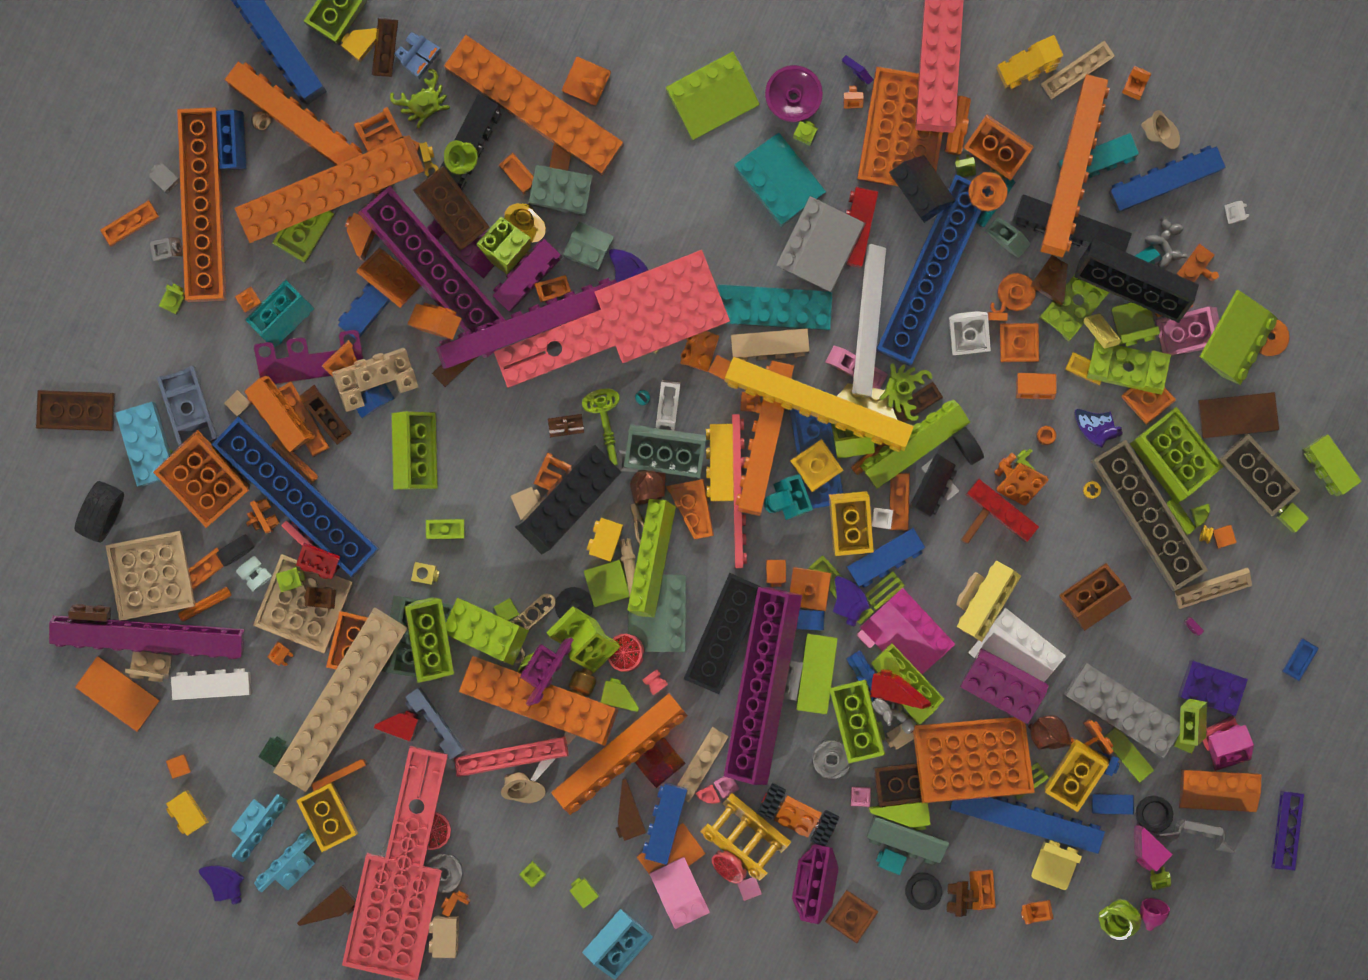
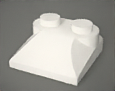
M986 312L957 313L949 317L952 355L991 351L988 314Z

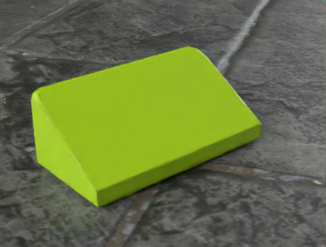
M1173 499L1166 502L1186 536L1192 533L1196 527L1181 504H1176Z

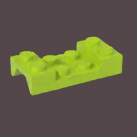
M1075 274L1066 284L1063 305L1061 306L1052 301L1039 317L1061 333L1068 342L1082 327L1085 317L1090 316L1109 294V292L1074 277ZM1075 295L1083 297L1082 305H1076L1073 302Z
M1095 339L1087 378L1162 395L1171 354L1153 350L1150 353L1119 345L1104 349L1099 341ZM1129 363L1133 366L1134 370L1127 372L1124 370L1123 365Z

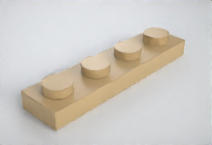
M1104 40L1041 83L1051 100H1053L1085 78L1086 74H1091L1113 59L1115 55Z
M1244 568L1176 590L1177 606L1179 609L1250 587L1252 586L1250 571L1248 568Z
M714 727L709 731L677 786L687 788L685 801L690 802L729 737Z

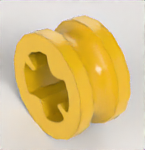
M1091 481L1084 485L1083 493L1087 498L1093 499L1100 495L1101 487L1097 482ZM1090 485H1094V488L1097 489V493L1094 492L1093 496L1087 491V487L1090 488Z
M1203 525L1199 536L1200 542L1210 543L1213 527L1207 528L1206 525Z

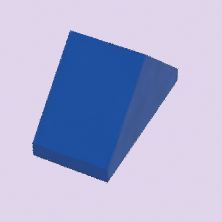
M386 383L364 392L362 399L365 406L356 410L361 418H364L395 398Z

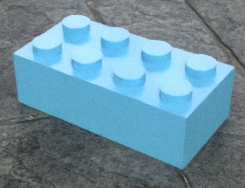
M149 402L116 412L136 485L143 487L160 482L161 480L153 471L171 453L156 403Z

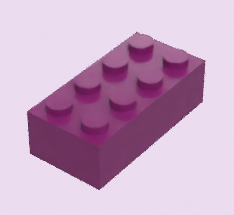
M981 648L966 672L960 687L1028 724L1044 699L1049 685Z

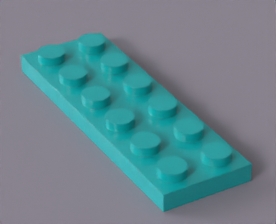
M718 284V292L730 320L726 324L830 330L832 293L829 291Z

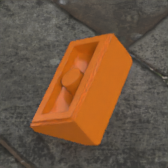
M993 870L970 871V890H973V897L979 898L978 902H973V910L996 908Z

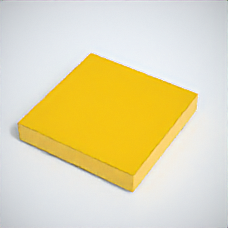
M822 439L790 460L811 492L844 471Z

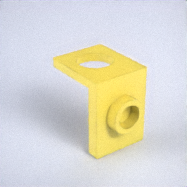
M415 562L411 581L434 585V582H438L440 571L437 570V566ZM422 567L428 571V575L424 579H420L417 576V570Z

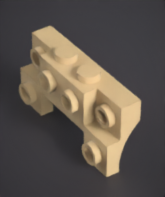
M405 348L386 354L379 353L374 355L372 359L358 360L354 365L332 372L346 412L365 406L361 391L395 380L400 393L418 388L415 373L411 368Z

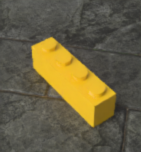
M710 424V428L706 429V440H710V448H706V459H710V467H706V478H710V486H707V497H711V502L734 501L733 424Z

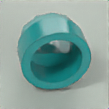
M640 390L636 393L635 400L639 405H647L650 402V394L646 390ZM640 393L647 399L645 402L639 396Z

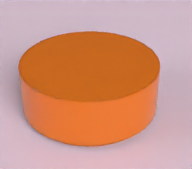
M1043 426L1037 432V440L1042 445H1050L1056 439V432L1050 426Z

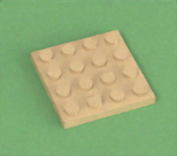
M182 531L105 545L119 621L195 606Z
M281 554L253 626L325 654L335 630L339 612L343 610L353 582L337 575L332 579H324L312 571H303L306 581H303L304 586L281 592L276 574L293 569L294 567L302 570L299 566H296V559ZM306 588L336 590L335 608L305 606L304 595Z

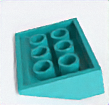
M780 133L771 137L734 165V169L780 227H783L803 211L810 196L818 199L826 193L821 184Z

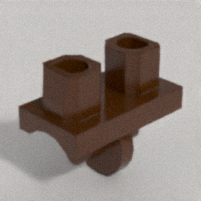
M582 414L548 418L550 438L584 433Z
M968 881L948 884L947 892L948 894L956 895V902L947 903V912L955 914V917L967 916V909H973V902H978L979 898L973 897V890H968Z

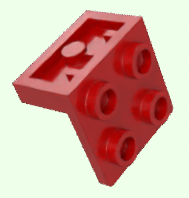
M304 543L296 566H299L303 571L317 573L321 578L332 579L340 569L338 563L341 556Z

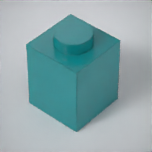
M884 847V850H880L877 855V866L900 875L907 857Z

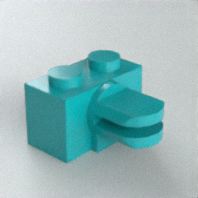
M800 474L773 484L776 493L764 499V507L769 513L783 511L786 520L813 510Z

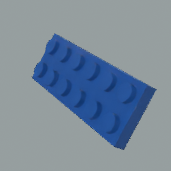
M794 408L789 410L797 456L822 439L837 460L831 423H822L817 420V417L812 415L810 417L801 415L799 410ZM840 473L813 492L810 491L803 481L813 509L830 506L829 495L843 493Z

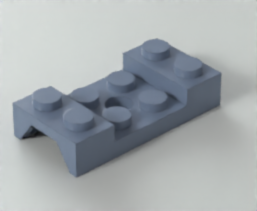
M190 366L170 375L156 377L178 446L197 430L209 442L215 441L218 436L205 402L196 367ZM185 403L192 405V411L188 414L182 411V406Z
M421 687L405 697L407 699L405 704L410 711L415 710L417 713L424 710L425 712L422 714L429 723L433 722L436 726L434 729L435 733L440 739H445L439 744L441 747L439 749L440 753L448 754L447 758L451 760L465 750Z

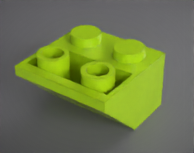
M500 216L478 241L477 246L494 266L508 275L531 248V237Z

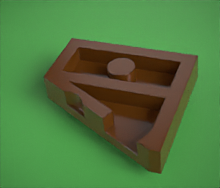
M1051 255L1032 282L1031 287L1062 306L1065 297L1068 264Z

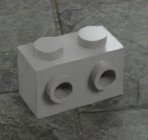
M790 660L784 699L795 701L797 699L803 666L802 662Z

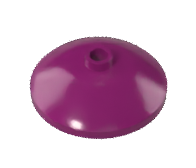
M790 65L777 70L770 77L765 90V98L770 111L779 119L787 122H800L813 116L819 109L823 96L822 86L818 77L811 70L797 65ZM796 94L797 99L792 100L790 96Z

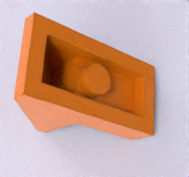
M566 275L535 284L540 302L543 303L571 292Z

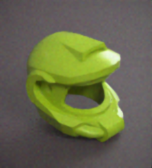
M1118 899L1099 912L1100 927L1112 938L1126 939L1140 930L1141 915L1127 900Z

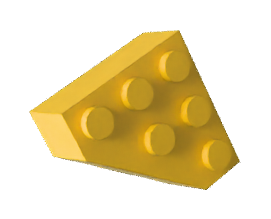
M1052 35L1031 45L1028 51L1022 50L1008 60L1009 62H1001L997 65L996 69L1005 89L1008 87L1014 89L1022 85L1021 81L1026 79L1032 81L1038 78L1044 71L1047 74L1056 70L1064 55L1055 35Z

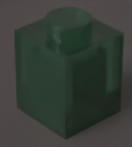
M276 736V738L270 737L258 757L276 767L288 749V746L285 745L286 741L279 736Z

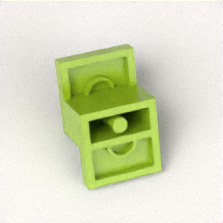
M574 606L546 632L549 638L560 644L565 639H574L571 643L572 649L567 654L568 657L593 673L620 648L617 641L605 635L597 620Z

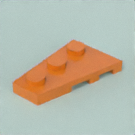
M704 479L666 486L693 538L700 539L714 536Z

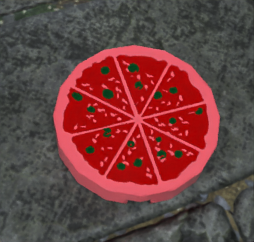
M631 634L615 636L613 640L618 642L620 648L608 659L610 665L621 672H631L637 669L643 661L644 647L642 642Z
M435 812L427 850L441 848L451 836L450 823L439 812Z
M719 850L712 857L714 869L727 881L737 884L741 883L746 877V868L743 870L741 860L734 854Z

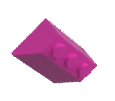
M1136 824L1134 827L1135 855L1138 857L1136 861L1144 869L1149 871L1152 869L1157 872L1172 854L1149 831Z

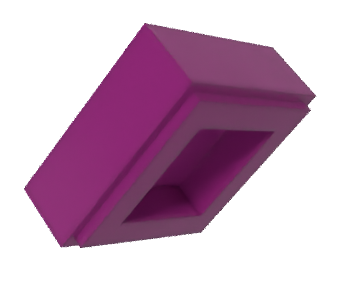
M1188 617L1184 621V624L1195 636H1200L1204 632L1192 617Z

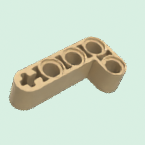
M548 593L541 595L512 622H521L525 629L530 630L554 609L556 605L555 597ZM543 598H551L552 601L550 603L552 605L542 608L545 611L542 614L535 605L538 603L541 606L544 603ZM531 609H535L538 612V618L533 621L527 615ZM522 647L520 650L522 657L519 660H515V663H521L526 656Z

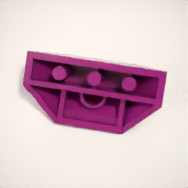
M435 219L427 227L440 244L483 279L494 267L477 246L478 241L487 231L482 233L463 250L459 251Z
M813 844L811 849L798 860L792 899L801 921L820 924L833 905L839 866L832 847Z

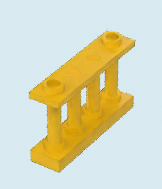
M731 793L722 803L726 809L714 825L711 826L707 823L700 832L705 839L713 842L723 851H728L738 857L742 862V867L746 868L749 875L760 881L768 873L763 869L776 851L782 853L790 845L791 841ZM735 814L741 822L726 839L718 831L730 815ZM746 826H749L756 834L741 851L733 843ZM761 839H765L770 843V847L758 863H755L748 855Z

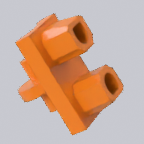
M268 499L250 502L257 517H254L252 511L247 513L250 520L245 523L246 526L253 525L255 531L260 529L258 524L260 522L265 533L273 532L272 529L279 525L280 521L276 514L268 518L265 517L263 512L272 508Z

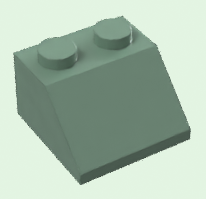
M578 222L563 255L570 260L599 272L614 236Z

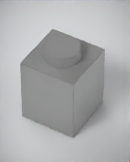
M163 163L160 165L156 164L150 170L151 174L149 177L166 194L180 182V179Z

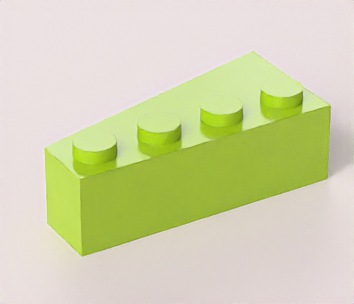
M892 643L871 662L877 673L881 672L882 669L891 670L892 674L901 676L931 702V706L924 709L903 705L917 725L924 722L944 701L941 694Z

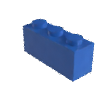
M238 110L216 111L219 169H246L244 112Z
M370 283L362 290L364 294L360 298L356 297L350 306L352 308L348 313L344 312L338 319L340 322L338 324L339 327L344 331H358L359 338L391 301Z

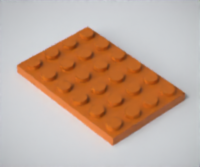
M876 66L857 180L899 187L889 172L904 161L925 155L934 170L937 171L943 132L915 130L918 73Z
M1016 717L915 725L913 735L922 804L1035 793L1025 722Z

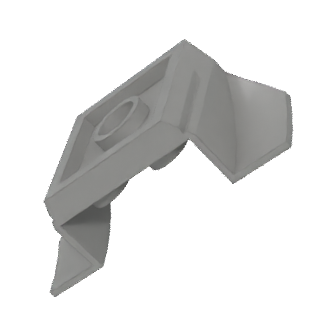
M1179 819L1177 824L1174 825L1173 833L1159 834L1157 838L1175 841L1179 837L1182 828L1183 832L1195 835L1199 831L1205 837L1216 839L1217 836L1215 850L1229 853L1236 851L1224 841L1225 833L1223 828Z

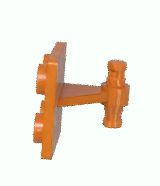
M576 57L562 87V92L596 106L611 71Z
M1010 453L1007 458L1001 460L998 469L994 471L997 476H1001L1003 472L1006 475L1005 480L997 487V492L1026 506L1049 479L1047 476L1022 463H1019L1013 469L1011 466L1012 462L1016 459V455Z
M1092 720L1084 721L1083 724L1092 737L1083 744L1089 746L1096 742L1103 753H1113V744L1108 737H1103L1101 734L1102 728L1098 722H1093ZM1073 737L1070 738L1071 744L1074 742Z

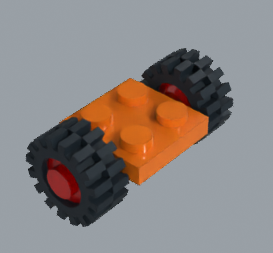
M772 783L761 802L757 814L771 821L778 808L774 821L807 838L813 828H816L810 841L826 846L835 830L839 816L825 810L819 820L821 812L788 795L782 803L781 801L786 789Z

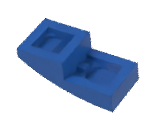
M1093 794L1092 813L1134 814V795Z

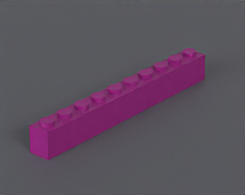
M609 278L598 281L599 285L592 287V284L581 288L582 292L575 294L574 291L564 294V298L561 300L553 298L546 301L547 305L540 307L537 304L529 307V312L524 314L521 311L513 313L508 320L504 321V318L493 321L494 325L486 327V324L476 327V332L469 334L468 331L457 335L458 339L451 341V339L447 338L439 341L440 345L435 348L443 369L601 310L595 291L617 283L616 279L611 281Z
M53 615L49 622V644H55L58 647L72 645L76 648H84L86 646L98 650L112 648L115 651L127 649L133 652L150 651L154 654L169 652L172 655L183 653L190 656L208 655L211 658L224 656L229 659L241 658L244 652L245 629L110 619L107 621L68 619V616Z

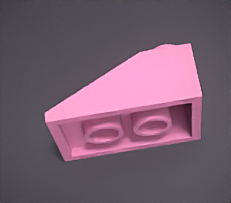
M1209 306L1189 311L1179 323L1168 318L1156 320V325L1160 331L1159 338L1162 352L1175 356L1203 350L1219 322L1217 307Z
M684 857L649 873L675 929L710 913Z

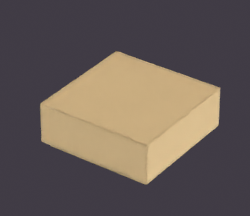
M239 390L224 403L237 417L251 405Z

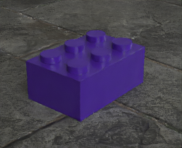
M1189 661L1178 697L1185 700L1205 701L1209 708L1236 716L1248 679L1196 661Z

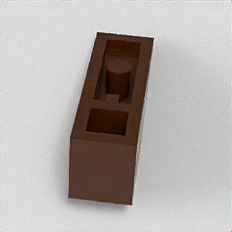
M315 385L299 396L336 445L352 434Z
M626 778L622 779L618 827H616L619 838L623 837L624 841L646 833Z
M341 885L298 921L297 924L301 926L339 917L344 913L348 916L354 911L356 899L344 885Z

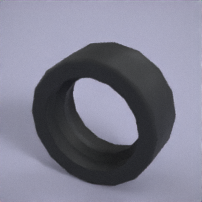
M966 427L952 435L956 445L970 465L984 458L979 444Z
M245 534L221 548L216 555L223 566H228L245 556L255 546L248 535Z
M1153 795L1145 797L1139 802L1135 815L1140 826L1149 832L1157 833L1164 831L1170 826L1174 813L1172 806L1166 799ZM1150 803H1159L1165 809V819L1159 825H1150L1144 819V809Z
M918 873L908 880L905 894L912 906L920 910H929L940 902L942 886L933 875ZM920 880L930 881L935 888L934 897L927 903L918 902L912 893L913 886Z

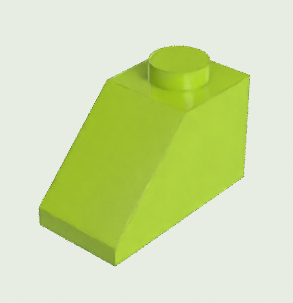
M610 678V681L606 680L601 703L631 711H639V707L627 687L621 684L622 680Z

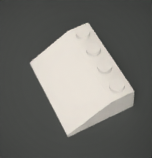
M1003 608L984 640L982 642L977 640L968 651L975 658L982 648L1043 682L1047 680L1066 657L1007 608Z

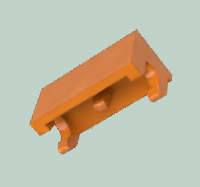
M1017 374L1016 398L1055 399L1056 374Z

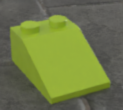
M922 802L883 807H868V811L872 814L914 827L915 830L927 829L926 826L931 825L928 803L922 804Z

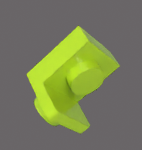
M174 283L172 286L167 284V290L159 307L177 315L185 299V293L182 292L184 288Z
M298 567L276 574L281 592L304 586L303 581H306L303 570H299Z

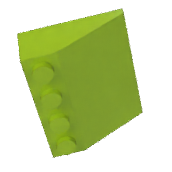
M733 51L666 86V92L692 140L760 105Z
M1236 290L1199 357L1221 377L1241 385L1243 380L1247 378L1252 364L1257 360L1261 348L1266 344L1267 337L1271 330L1274 329L1278 318L1243 292Z
M1177 406L1129 443L1176 504L1190 496L1224 467Z

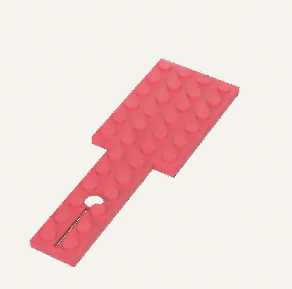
M699 250L595 291L601 310L494 351L507 388H510L616 346L622 364L726 324L730 320L703 251ZM556 341L561 344L562 351L558 356L548 354L547 346L550 342Z
M413 746L409 747L386 856L366 854L342 966L403 980L419 979L429 933V924L432 920L442 870L426 867L424 862L448 754ZM414 799L421 800L424 804V810L419 814L413 813L409 808L410 802Z

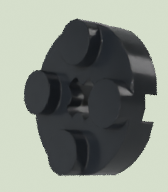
M566 588L556 598L555 611L559 619L569 610L571 601L579 603L580 606L577 609L589 616L592 614V598L582 588Z

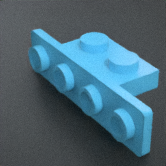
M277 794L267 808L257 800H252L231 828V831L242 840L231 855L234 859L244 862L250 856L252 850L262 840V837L274 824L279 814L285 809L289 800Z
M310 829L300 834L298 839L291 846L287 847L284 853L274 860L264 873L257 877L254 884L258 891L262 893L274 880L286 890H289L315 864L303 852L315 840Z

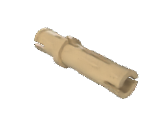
M626 538V541L621 539L619 543L622 553L621 562L624 563L630 597L636 568L634 561L636 556L633 554L631 538Z

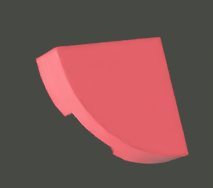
M713 784L695 793L699 799L706 803L715 804L721 802Z

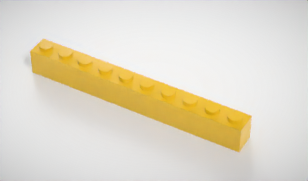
M733 357L725 376V382L731 388L738 389L739 387L744 389L749 395L756 396L757 394L763 396V399L770 403L776 401L781 403V406L785 409L792 410L794 408L799 410L801 415L806 417L812 415L817 417L818 421L825 424L830 422L835 424L836 428L846 431V429L851 430L858 437H869L872 442L882 445V443L887 444L890 449L900 452V450L905 451L914 428L910 424L736 357Z

